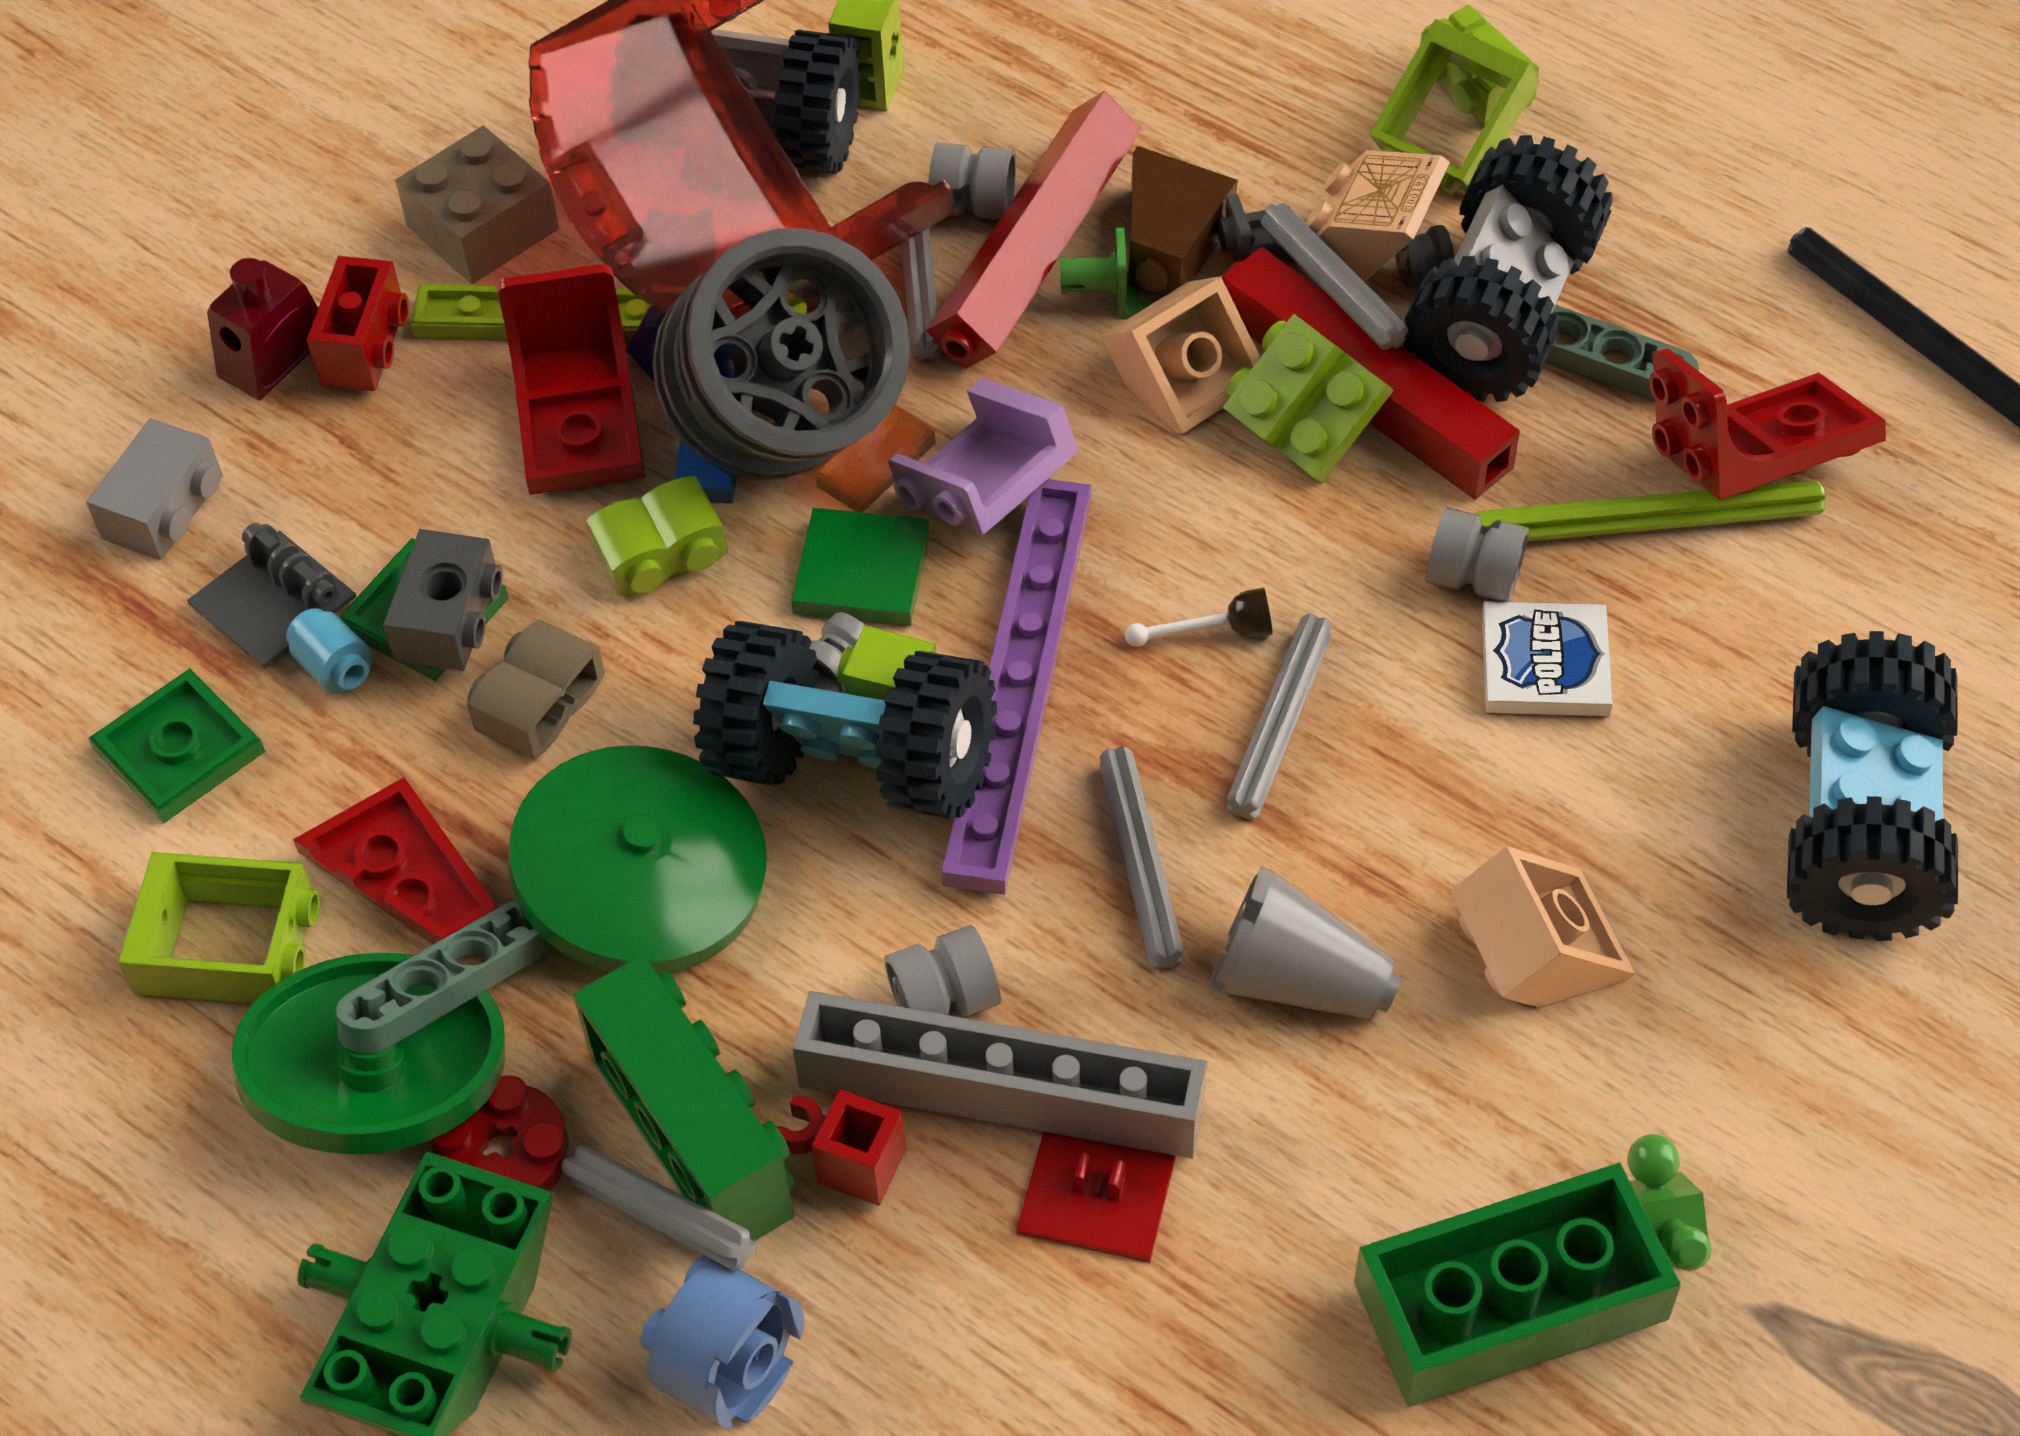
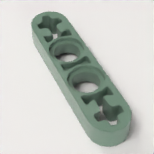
M1555 305L1551 314H1558L1559 320L1556 332H1569L1578 341L1571 345H1561L1554 342L1545 363L1655 401V398L1651 392L1649 378L1650 374L1654 372L1653 353L1667 347L1699 371L1697 360L1691 353L1681 348ZM1608 350H1619L1628 354L1632 360L1625 364H1614L1605 360L1602 354ZM1642 362L1647 363L1646 371L1640 370Z
M516 901L506 903L341 998L336 1006L338 1040L344 1048L355 1053L370 1054L385 1050L542 958L549 952L552 945L544 940L531 926ZM469 955H479L488 958L485 963L479 965H463L456 962L459 958ZM415 985H430L437 988L433 993L421 996L409 995L404 992L407 988Z

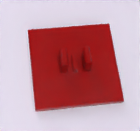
M1043 1132L1017 1226V1234L1151 1263L1176 1156Z

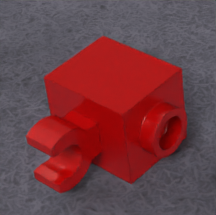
M839 1089L827 1115H824L820 1106L814 1100L804 1096H793L790 1101L792 1116L803 1119L809 1124L799 1131H792L782 1126L777 1127L789 1148L790 1154L802 1155L812 1151L818 1184L880 1206L907 1149L902 1111Z

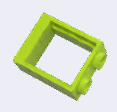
M1435 19L1369 135L1381 151L1434 155L1403 140L1447 61L1504 88L1503 95L1461 168L1449 163L1438 189L1453 195L1457 188L1464 192L1466 191L1485 152L1491 146L1496 149L1501 140L1507 139L1540 80L1529 62Z
M151 852L118 964L136 996L253 1004L276 983L305 968L306 956L303 942L307 927H314L318 921L320 912L319 892L317 889H312L302 863ZM188 901L280 908L265 965L172 958Z

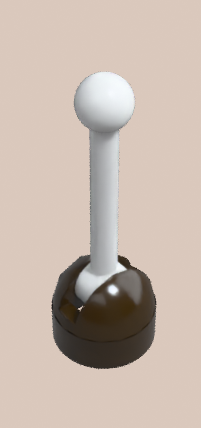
M1262 587L1241 592L1233 598L1226 613L1145 627L1140 623L1131 624L1125 631V640L1132 647H1141L1148 639L1223 625H1230L1235 632L1248 638L1273 635L1265 589Z

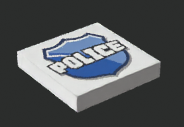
M1484 601L1482 633L1485 713L1610 717L1613 701L1606 605Z

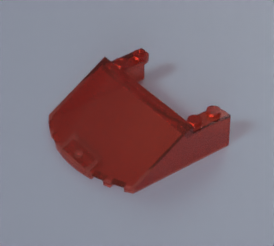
M608 0L530 44L528 63L530 69L529 107L540 157L552 188L568 219L600 262L610 266L613 275L631 292L664 315H666L669 307L697 277L705 273L714 261L725 251L749 236L779 228H806L833 235L859 249L872 261L951 215L952 189L946 180H942L933 186L924 182H911L887 194L832 227L829 225L711 33L712 30L726 22L732 21L738 15L765 0ZM731 290L723 292L721 297L735 319L743 316L750 308ZM789 292L786 294L788 302L799 298Z

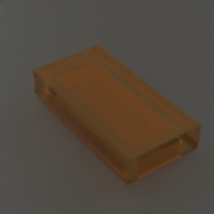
M894 406L876 429L838 452L815 473L816 486L855 512H864L895 483L888 460L898 453L918 461L936 444L935 430Z

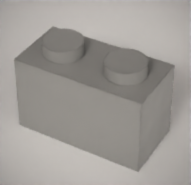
M149 418L87 500L86 504L101 539L162 560L172 544L183 537L191 518L205 499L215 493L223 474L209 438Z

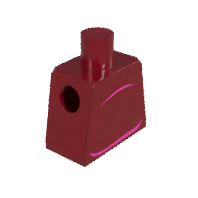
M244 258L232 265L230 277L233 284L210 304L207 316L218 378L260 401L310 354L307 337L318 306L306 285L299 278L265 260Z

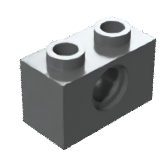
M419 529L383 623L394 661L459 671L465 670L472 648H480L483 642L486 627L485 612L489 601L497 600L502 587V567L495 564L489 539Z

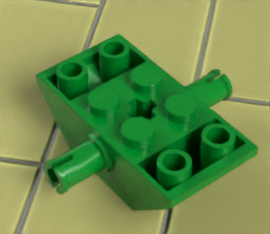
M426 1151L371 1258L363 1261L327 1249L321 1244H312L306 1251V1254L309 1257L315 1258V1263L302 1258L298 1270V1285L306 1289L312 1288L349 1302L300 1395L302 1402L398 1436H447L476 1411L503 1353L545 1367L548 1371L557 1372L563 1364V1359L556 1357V1354L558 1352L567 1356L571 1344V1329L522 1314L535 1288L553 1201L552 1193Z

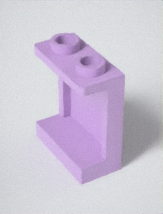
M981 378L967 390L977 418L925 463L896 453L888 460V464L895 479V493L905 506L912 510H920L941 518L952 526L959 525L984 535L1076 455L1079 450L1063 405Z

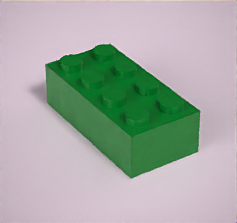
M642 954L574 992L573 997L591 1060L679 1193L689 1200L747 1229L750 1233V1239L754 1241L794 1218L789 1191L796 1188V1183L784 1161L790 1157V1151L782 1134L771 1120L761 1125L750 1107L755 1105V1101L746 1082L735 1069L726 1074L715 1057L720 1055V1050L712 1033L702 1020L692 1024L681 1009L686 1006L685 998L672 975L668 971L658 975L645 955Z
M1620 1162L1359 1247L1354 1280L1355 1287L1407 1407L1668 1321L1681 1287V1283Z

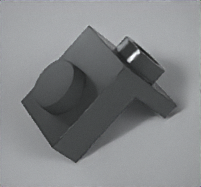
M1238 194L1226 196L1225 218H1219L1217 222L1222 250L1224 252L1231 251L1235 262L1245 260L1261 247L1285 264L1295 262L1261 227L1260 220L1266 214L1265 210L1245 214Z

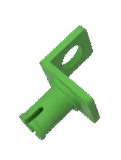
M1116 228V251H1111L1110 257H1060L1061 294H1067V292L1111 291L1112 296H1117L1118 319H1129L1151 305L1138 298L1137 293L1142 288L1128 283L1124 228Z

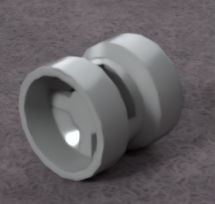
M842 612L835 613L821 629L822 637L818 641H812L809 649L815 650L817 661L812 668L819 671V684L814 688L844 693V684L837 681L840 658L846 647H855L864 626L855 617Z

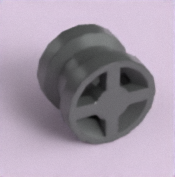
M1442 224L1431 226L1424 234L1415 235V238L1395 255L1398 272L1406 288L1420 286L1427 273L1434 266L1439 269L1442 261L1451 258L1455 259L1450 235Z

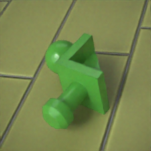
M1658 1134L1644 1135L1638 1138L1628 1151V1167L1631 1174L1637 1179L1630 1181L1671 1265H1676L1685 1271L1697 1270L1707 1263L1712 1250L1707 1233L1703 1193L1682 1172H1677L1680 1165V1156L1672 1141Z

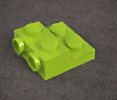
M1293 314L1287 323L1285 321H1278L1266 332L1262 340V348L1265 352L1252 369L1248 367L1242 368L1231 378L1226 389V394L1230 398L1223 408L1263 440L1274 446L1320 483H1323L1394 389L1297 315Z

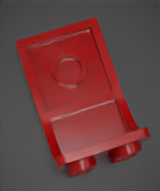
M605 264L500 280L497 284V292L512 363L525 477L529 495L645 478L626 340L612 268Z
M1666 347L1653 353L1654 372L1650 374L1649 383L1655 398L1656 423L1652 427L1654 444L1662 456L1669 458L1685 471L1694 482L1701 484L1719 500L1738 493L1751 492L1760 485L1788 475L1802 474L1816 465L1839 457L1855 455L1861 449L1886 441V420L1821 373H1816L1727 404L1725 393L1718 385L1672 350Z

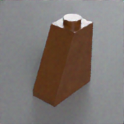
M1137 146L1133 151L1128 283L1166 296L1185 283L1193 281L1220 243L1217 222L1219 218H1225L1226 196L1237 194L1238 180Z

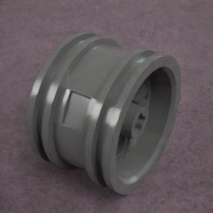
M806 228L769 230L749 236L725 251L669 307L656 336L652 360L655 390L665 418L680 440L703 461L728 474L749 479H786L812 470L836 453L854 444L876 429L894 408L907 378L910 358L908 323L897 293L881 269L859 249L833 235ZM731 290L750 307L743 316L738 319L734 318L721 297L724 291ZM787 292L806 302V314L798 313L790 307L786 298ZM714 353L723 354L732 361L735 367L734 378H726L720 374ZM810 389L818 390L825 395L829 403L828 414L820 413L813 408L809 399ZM751 410L775 420L774 424L772 425L753 415Z

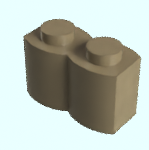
M540 619L534 621L523 632L516 633L510 639L504 652V661L494 666L487 674L480 675L472 684L468 694L467 706L474 730L533 759L537 758L557 739L566 725L569 716L577 712L590 699L605 674L599 647Z

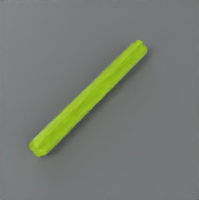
M1808 480L1760 485L1751 492L1738 493L1721 500L1708 490L1484 510L1477 511L1474 514L1480 516L1482 525L1485 527H1489L1496 520L1528 527V542L1819 515L1825 510L1826 496L1824 486H1821L1819 481Z

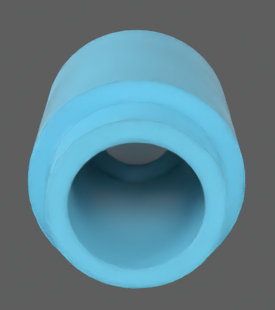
M317 608L308 609L300 613L288 627L286 640L289 644L291 656L327 692L333 694L344 693L357 688L365 681L373 663L372 650L336 614Z

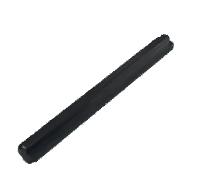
M1804 227L1792 236L1788 253L2020 428L2019 382L1811 227Z

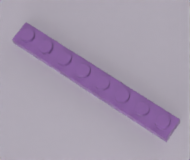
M1047 479L1028 497L989 666L991 671L989 679L994 680L996 688L991 700L997 701V714L992 718V726L996 727L995 739L990 740L988 752L992 755L989 767L984 766L982 771L985 780L981 790H974L975 802L971 808L965 807V815L960 818L955 817L942 868L943 886L1006 895L1091 504L1090 484Z

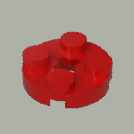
M504 1075L501 1076L498 1085L485 1104L471 1117L452 1130L432 1139V1153L551 1191L563 1173L561 1164L566 1156L569 1136L562 1114L550 1097L537 1088L527 1086L519 1077ZM501 1135L514 1137L510 1142L513 1150L510 1155L503 1158L497 1152H492L487 1156L483 1154V1151L488 1148V1142L491 1139Z

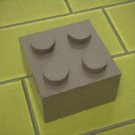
M484 125L395 179L407 227L471 284H474L559 229L550 182Z

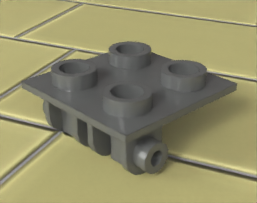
M252 523L242 534V541L245 543L244 548L247 555L189 598L187 602L261 667L265 668L289 650L286 633L291 622L300 613L308 609L317 608L335 614L357 596L354 591L280 530L276 532L268 524Z

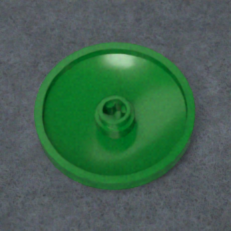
M615 746L576 756L560 764L541 778L528 792L514 818L510 834L508 872L516 902L525 918L544 940L563 954L587 966L612 972L642 954L645 955L658 975L665 971L672 973L700 964L717 955L741 934L751 920L761 896L766 873V845L762 828L748 801L725 777L712 775L707 772L708 766H702L700 761L671 750L649 746Z
M365 953L343 956L311 965L291 974L269 988L250 1006L241 1019L232 1043L233 1070L239 1098L250 1115L265 1129L286 1141L308 1149L338 1154H372L399 1150L429 1141L452 1130L471 1117L485 1104L500 1081L505 1065L506 1050L504 1023L497 1003L490 993L485 990L385 1050L370 1054L355 1053L344 1048L338 1040L336 1006L339 1000L349 992L414 955ZM415 985L407 988L404 992L409 995L421 996L431 994L437 988L430 985Z

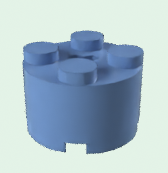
M703 1255L697 1258L690 1266L683 1286L675 1294L666 1310L663 1308L656 1310L645 1323L641 1333L640 1344L643 1348L650 1351L648 1358L649 1379L658 1390L724 1428H733L731 1420L735 1417L747 1423L763 1411L785 1381L793 1361L783 1356L790 1335L801 1340L804 1314L800 1303L796 1299L741 1269H729Z

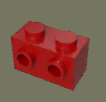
M348 256L337 257L307 337V344L321 386L376 391L383 369L390 368L394 356V337L398 327L405 326L409 313L408 296L406 293H401L393 261Z

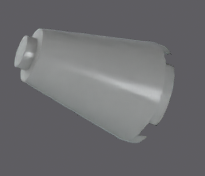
M1261 866L1258 875L1255 874L1235 916L1225 947L1227 954L1220 953L1209 987L1222 993L1369 1020L1376 1009L1385 1013L1389 1010L1399 988L1401 976L1392 973L1394 958L1280 875Z

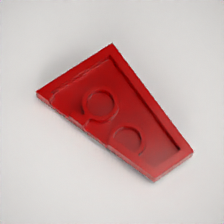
M405 777L293 839L299 854L433 945L498 908Z

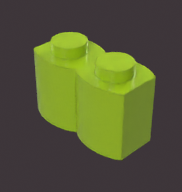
M696 476L668 481L652 489L642 498H632L613 503L597 511L586 520L593 547L619 596L650 592L673 574L704 570L712 566L728 552L723 525Z

